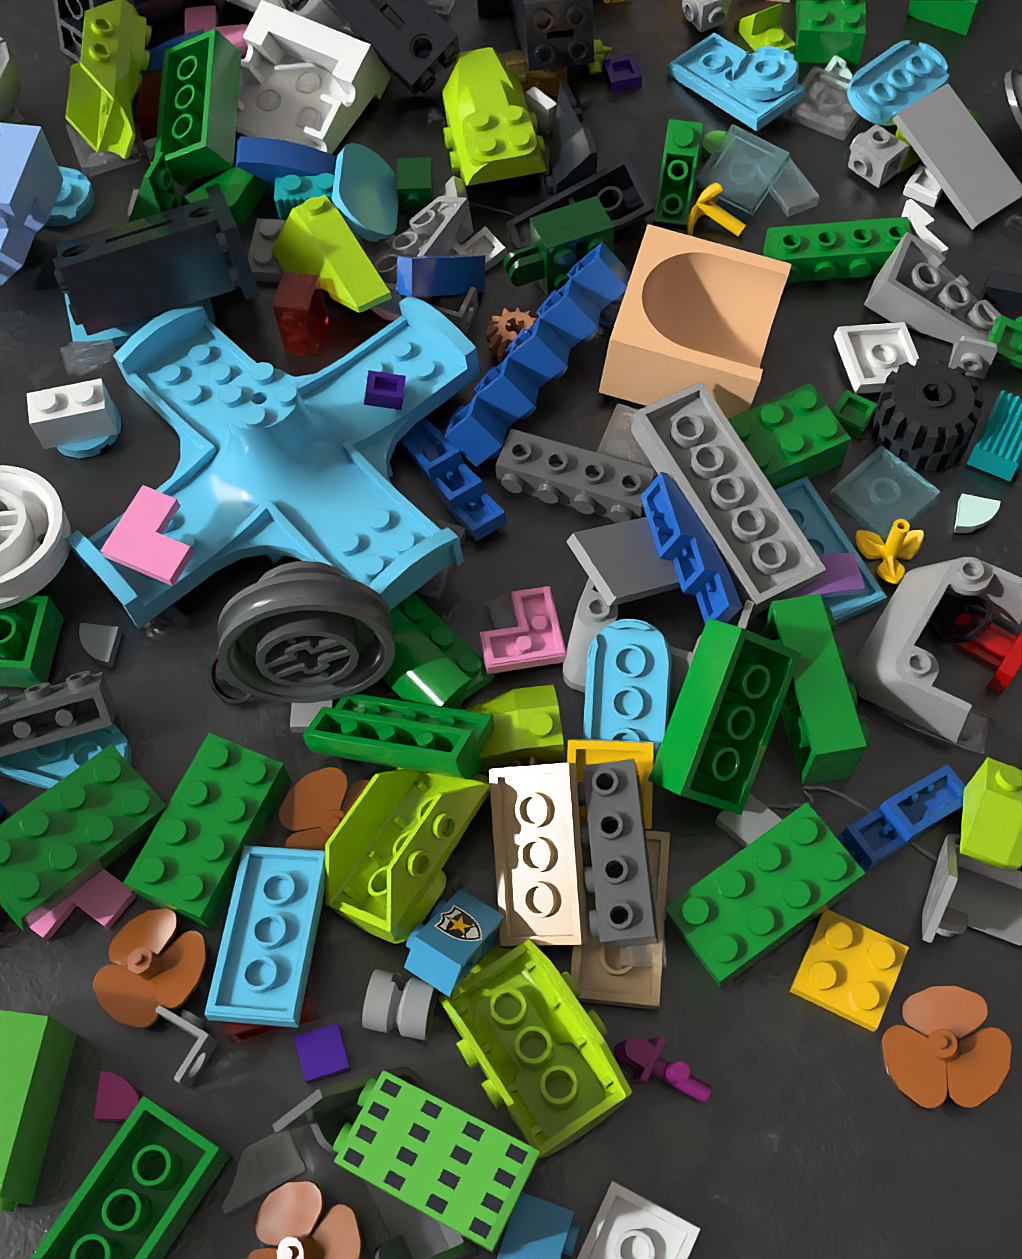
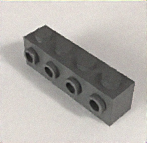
M515 429L510 430L496 462L497 485L512 493L522 492L536 496L546 503L567 505L584 514L594 513L608 517L616 523L644 517L645 510L640 496L654 481L656 473L655 469Z
M83 671L69 676L66 682L50 686L47 682L33 685L24 691L25 694L10 698L7 694H0V757L112 726L116 707L104 673L100 672L91 675L90 671Z
M635 759L582 765L583 780H577L578 802L580 807L586 806L588 822L580 824L583 848L591 850L592 865L585 866V879L588 893L595 892L597 910L589 911L592 937H599L600 943L605 950L659 944L639 770Z

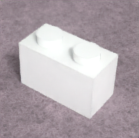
M101 378L27 393L29 424L44 449L118 434L114 404Z

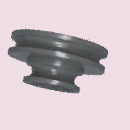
M310 561L283 564L266 572L257 583L237 593L224 606L218 622L220 640L218 647L219 665L230 682L240 689L261 698L288 703H314L347 697L373 685L391 667L395 657L392 613L389 605L379 593L363 583L350 579L338 567L322 562Z

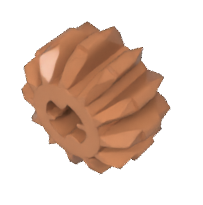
M519 306L515 312H509L504 308L501 316H492L491 326L487 327L486 341L488 342V350L491 353V357H497L500 364L508 356L505 350L520 331L524 328H529L537 320L533 309L523 313Z

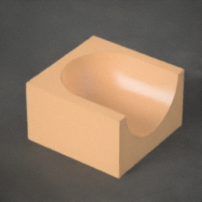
M648 224L610 337L599 393L648 406L702 381L727 419L749 410L763 372V369H760L762 357L791 264Z

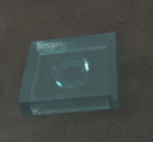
M732 124L696 177V186L705 190L710 184L719 183L723 187V191L718 194L720 199L753 215L791 160L790 153Z
M881 445L831 489L829 498L870 532L879 535L883 542L886 543L892 526L897 519H904L909 524L912 523L937 500L940 491Z

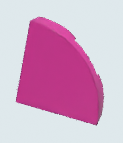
M100 1071L94 1119L97 1121H126L141 1100L134 1087L116 1074Z

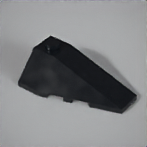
M567 81L560 82L549 157V175H544L547 196H555L597 173L598 152L588 123L582 122V111L580 108H576L575 97Z
M629 157L622 158L506 222L516 248L521 249L531 245V217L595 196L598 197L613 223L614 231L624 229L655 212Z

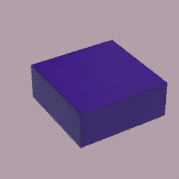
M634 54L603 60L602 71L611 92L642 86V74Z
M368 370L364 405L402 410L406 376Z
M339 1023L294 1037L304 1079L307 1084L352 1070Z

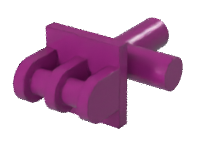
M662 1036L650 1039L648 1042L640 1037H631L619 1042L615 1046L614 1055L617 1061L634 1070L630 1079L631 1083L635 1085L645 1083L651 1073L702 1103H705L708 1099L712 1086L691 1075L686 1063H670L659 1056L666 1041Z

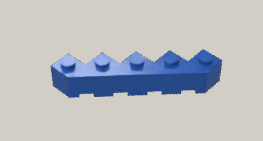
M603 242L572 267L567 273V276L570 278L567 283L558 291H553L536 313L539 317L535 323L529 328H524L520 331L505 350L508 356L496 368L491 367L473 389L477 394L473 397L471 403L466 407L460 406L451 416L444 437L476 467L487 458L489 460L495 459L501 453L505 444L504 440L508 427L518 419L521 421L527 419L535 411L539 388L549 380L552 382L558 380L566 372L570 349L580 341L582 343L588 342L597 333L601 310L610 303L616 305L623 300L631 273Z

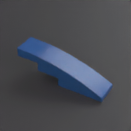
M426 417L417 422L397 442L431 490L475 541L480 540L508 523L505 511L485 492L482 480L463 463L460 451Z
M660 472L640 496L659 559L673 561L682 592L696 595L705 624L708 618L727 623L742 608L729 571L711 536L689 501L668 473Z
M947 764L885 800L878 809L847 826L836 838L866 873L963 808L964 788L966 786Z

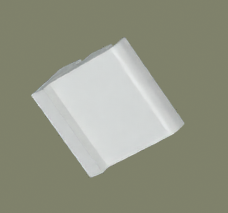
M261 0L243 35V39L248 45V51L244 60L241 59L236 135L285 140L332 154L373 97L381 98L391 75L371 44Z

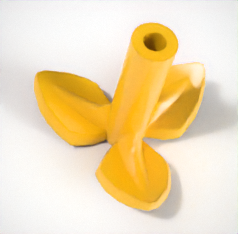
M719 183L710 184L702 192L696 205L691 209L687 221V233L689 236H692L695 223L702 215H707L736 236H739L746 224L715 204L719 200L718 194L723 191V187Z
M897 519L894 522L885 544L879 535L870 531L858 530L855 536L860 552L867 559H883L876 571L883 580L893 584H899L905 576V568L896 558L911 560L919 552L924 540V531H909L910 525L904 519Z

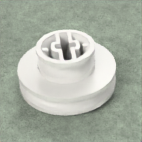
M0 465V609L15 605L36 594L58 574L70 551L65 538L72 534L70 523L63 510L60 498L51 484L34 472L7 465Z

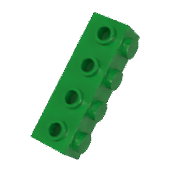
M908 217L771 227L767 229L763 253L765 257L791 264L786 281L787 284L802 281H826L829 279L876 276L907 231L911 234L912 231Z

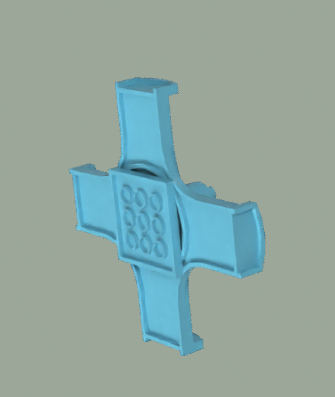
M407 296L399 302L402 316L318 373L295 377L280 369H274L270 363H256L209 321L204 307L198 302L169 310L151 320L133 334L114 354V358L126 382L174 428L180 438L181 459L173 476L157 488L156 491L176 498L181 505L163 535L190 546L194 554L173 587L110 560L101 553L100 550L124 513L88 539L77 530L65 538L80 564L84 568L89 565L122 603L139 629L215 572L242 558L265 555L273 564L284 556H289L302 561L322 562L338 567L350 579L363 583L379 593L389 605L390 610H392L450 563L454 562L459 566L464 562L459 537L448 527L440 530L394 488L390 482V477L393 473L389 462L396 443L417 422L481 376L477 349L471 341L438 310L425 301ZM368 370L406 376L402 410L364 405Z

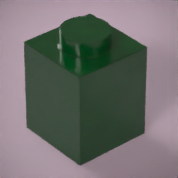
M431 157L398 158L397 196L400 213H419L434 201V177Z

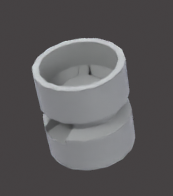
M375 969L370 978L365 997L362 1017L363 1028L389 1033L396 1027L399 1029L401 1036L426 1041L434 1019L438 989L419 977L413 976L408 982H404L400 973Z

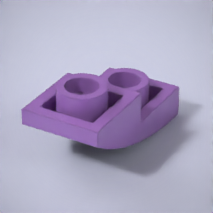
M854 552L818 556L827 569L825 574L783 599L819 593L822 598L857 595L865 589V585Z

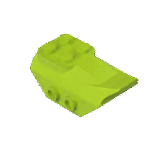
M113 0L85 11L81 60L71 65L66 110L67 121L97 153L109 151L120 155L123 159L129 158L136 137L131 105L135 93L139 94L142 83L140 70L146 71L148 67L150 51L144 48L145 46L148 47L151 36V26L146 25V17L139 16L134 6L126 0Z
M493 47L460 52L456 56L452 73L442 88L448 127L443 128L447 149L453 148V151L450 152L453 173L459 172L460 178L465 182V186L546 172L547 168L543 158L545 156L543 137L536 135L538 132L535 112H529L519 76L506 65Z
M408 769L375 774L325 844V904L363 931L391 943H401L408 940L414 928L424 921L443 893L447 877L442 868L483 802L490 794L489 777L477 774L473 779L465 780Z
M528 939L514 949L503 948L497 945L491 948L450 997L444 994L438 1000L463 1038L456 1045L470 1068L479 1064L486 1075L487 1080L481 1085L496 1109L502 1105L506 1107L527 1143L539 1150L538 1158H542L568 1146L603 1122L633 1092L603 1038L608 1034L603 1022L593 1009L586 1013L577 1000L581 992L574 979L567 971L560 974L554 964Z

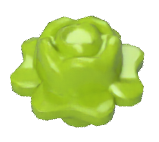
M594 39V63L584 64L588 65L589 75L602 72L600 62L611 52V47L603 46L600 39Z

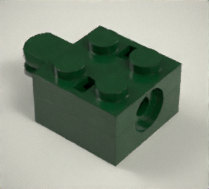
M597 196L531 217V245L509 252L504 258L503 266L513 285L519 287L539 280L545 294L549 297L553 291H558L570 279L567 273L572 267L601 242L613 253L614 225Z

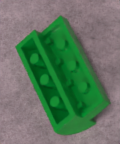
M414 593L391 610L395 657L391 667L382 679L404 701L460 710L465 698L492 682L495 673L487 674L484 660Z
M352 694L347 697H341L334 708L322 706L303 733V737L308 748L316 754L470 780L482 769L479 755L495 729V723L492 714Z

